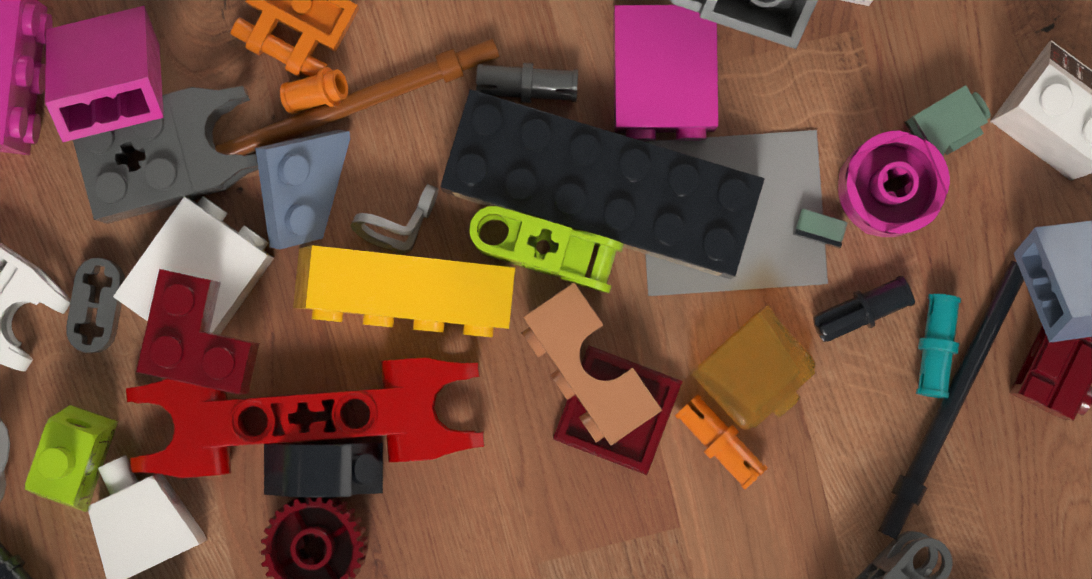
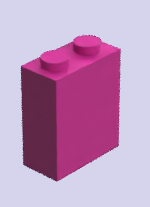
M145 5L46 29L45 104L62 142L164 118L160 45Z
M615 5L613 12L614 133H625V136L643 142L656 140V133L676 132V140L678 141L706 140V132H714L718 127L717 23L700 18L698 12L677 5Z

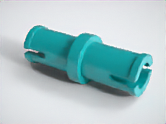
M929 294L924 338H919L918 349L923 351L916 394L947 399L949 398L948 389L953 354H958L959 343L955 342V334L961 298L946 294Z

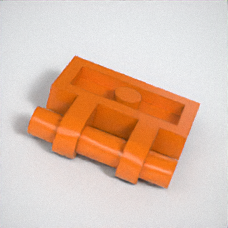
M246 0L245 2L249 6L262 13L255 25L239 17L235 21L230 34L245 42L247 50L259 56L264 52L286 64V71L298 77L302 74L311 77L317 75L321 68L328 67V64L312 56L317 44L320 43L336 52L360 8L350 0ZM278 22L302 34L295 46L273 35Z

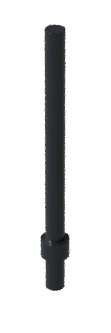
M1010 262L949 385V398H943L906 475H899L891 492L895 494V497L878 531L897 540L913 505H920L928 489L924 486V483L1024 282L1017 262Z

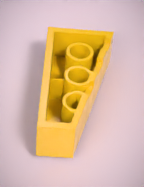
M311 245L299 248L293 308L312 310L311 319L342 322L343 313L363 315V325L393 327L394 318L414 320L413 330L442 333L444 331V323L464 325L463 335L493 338L494 328L509 329L515 268Z

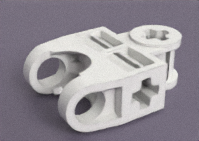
M0 243V364L25 372L33 358L19 348L22 343L13 334L12 319L15 312L22 305L31 302L35 305L38 303L45 304L55 311L64 314L70 306L71 299L42 269Z

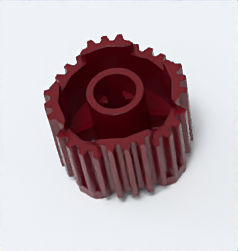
M299 497L283 505L284 507L275 512V516L269 520L271 525L264 529L268 536L261 539V543L266 545V548L261 550V555H265V561L261 565L269 569L265 575L267 577L273 576L274 579H354L360 573V568L364 565L368 553L366 543L369 540L368 537L363 536L367 529L359 525L363 519L361 516L355 518V508L348 510L346 508L348 502H342L339 497ZM307 534H314L315 538L320 536L325 541L326 546L323 548L324 558L319 559L316 553L309 556L305 552L304 546L310 542Z

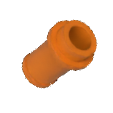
M330 67L321 68L317 75L293 82H285L280 87V98L283 107L288 113L291 112V114L324 104L329 107H336L341 103L342 99L348 96V84L344 74L340 70H332Z

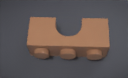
M572 283L523 317L529 328L521 332V334L538 358L547 352L558 368L550 376L567 400L576 395L587 412L579 418L595 442L605 437L609 445H613L662 411L633 368L610 381L597 380L585 372L580 362L579 353L581 346L589 336L603 327V323L575 283Z

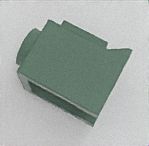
M965 85L905 121V124L911 134L927 140L944 156V154L948 155L984 134L980 127L988 123L987 120L991 118V114L983 98L977 92L971 94Z

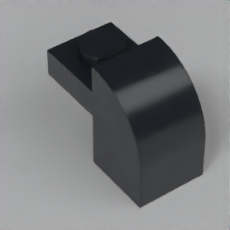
M383 443L264 444V495L285 497H350L358 494L383 493Z

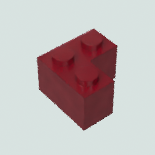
M159 269L136 372L239 395L248 394L260 343L210 332L221 282Z

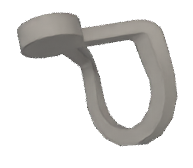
M429 184L425 186L417 209L406 226L367 213L356 214L350 226L359 237L369 243L401 254L409 253L415 245L423 219L428 218L432 212L439 188ZM365 223L384 228L395 234L409 236L406 242H402L373 231Z

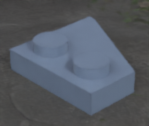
M334 130L255 148L269 247L280 250L323 239L350 142L349 131Z

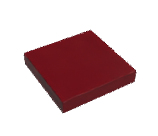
M588 345L581 363L588 375L597 380L610 381L633 368L662 411L613 445H609L605 437L595 442L579 418L587 411L577 396L574 395L566 402L553 440L648 475L683 381Z

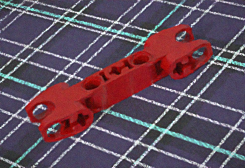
M427 357L381 361L383 389L226 400L225 391L170 379L126 388L127 402L160 405L171 414L175 426L173 440L165 450L130 458L131 472L164 474L178 478L231 474L229 446L386 435L388 462L434 460L454 452L484 447V431L450 429L438 419L435 410L437 394L446 384L457 380L480 377L479 363L449 362ZM352 399L364 401L370 410V419L361 428L349 425L344 417V408ZM327 400H334L331 416L336 428L335 431L329 430L331 420L313 422L309 426V431H305L304 423L295 422V413L303 411V403H307L309 411L319 412L330 410ZM253 406L263 409L268 418L267 428L260 435L250 433L244 425V415Z

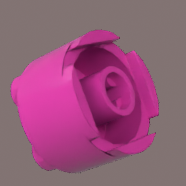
M903 131L884 132L857 147L840 168L838 179L839 200L847 217L866 234L879 237L902 236L925 227L936 218L948 194L950 185L949 170L940 151L927 140ZM888 176L891 179L900 178L903 187L896 190V194L893 191L886 192L883 183L888 180Z

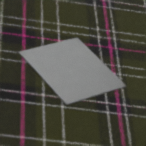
M817 130L706 137V140L678 141L676 139L646 141V143L765 178L736 276L732 279H727L645 254L648 296L828 284L825 244L793 235L801 209L823 214Z

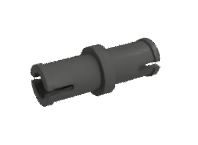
M523 62V67L478 64L476 91L491 96L521 98V103H531L532 98L576 102L578 69L534 68L533 63Z

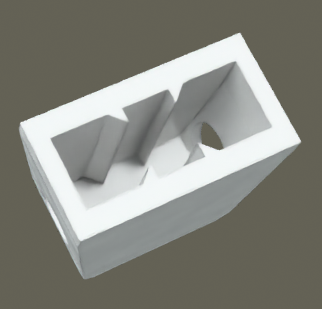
M126 455L98 468L110 496L89 505L88 512L106 579L130 578L207 540L202 529L162 474H156L138 482L135 473L131 472V465Z

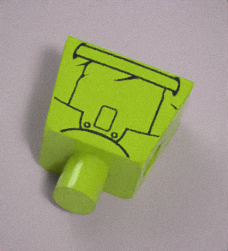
M72 405L67 406L50 417L44 427L25 483V490L51 501L88 512V506L91 503L100 477L98 468L104 465L118 421ZM75 424L84 426L86 428L75 426Z

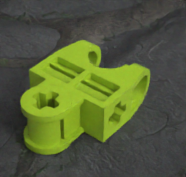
M489 206L479 210L472 218L469 229L473 243L485 256L557 278L561 277V280L604 293H610L612 286L608 285L607 282L616 252H622L624 246L623 243L581 230L574 231L567 226L498 206ZM489 221H501L509 228L507 238L498 245H488L480 239L481 229ZM541 240H546L550 244V250L546 254H540L536 249L537 243ZM594 245L599 246L591 276L587 278L585 276Z

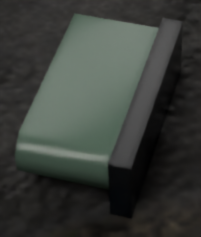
M801 209L793 235L839 249L842 246L848 222Z

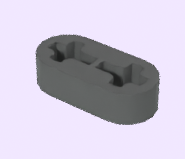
M104 258L89 259L78 268L75 275L66 333L70 344L84 353H98L108 349L114 342L117 334L122 303L113 296L124 282L125 275L121 267L113 261ZM100 267H105L104 274L112 278L111 287H103L100 292L99 303H94L96 286L88 284V278L90 274H98ZM93 308H98L96 325L104 327V333L102 337H94L90 345L87 344V335L80 333L81 324H89Z

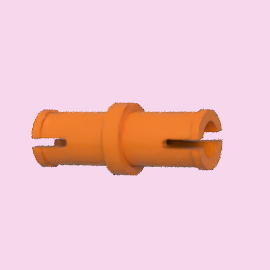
M697 394L675 417L680 419L706 447L703 452L710 459L715 456L741 484V487L744 490L747 489L768 467L765 464L763 465L736 436L739 431L732 424L728 427L701 399L702 397Z

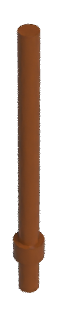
M493 38L456 53L454 48L435 55L436 60L348 94L347 98L342 99L341 103L336 107H329L324 104L216 145L215 151L225 155H249L256 152L255 148L285 141L444 79L445 83L464 77L463 71L499 58L498 50Z

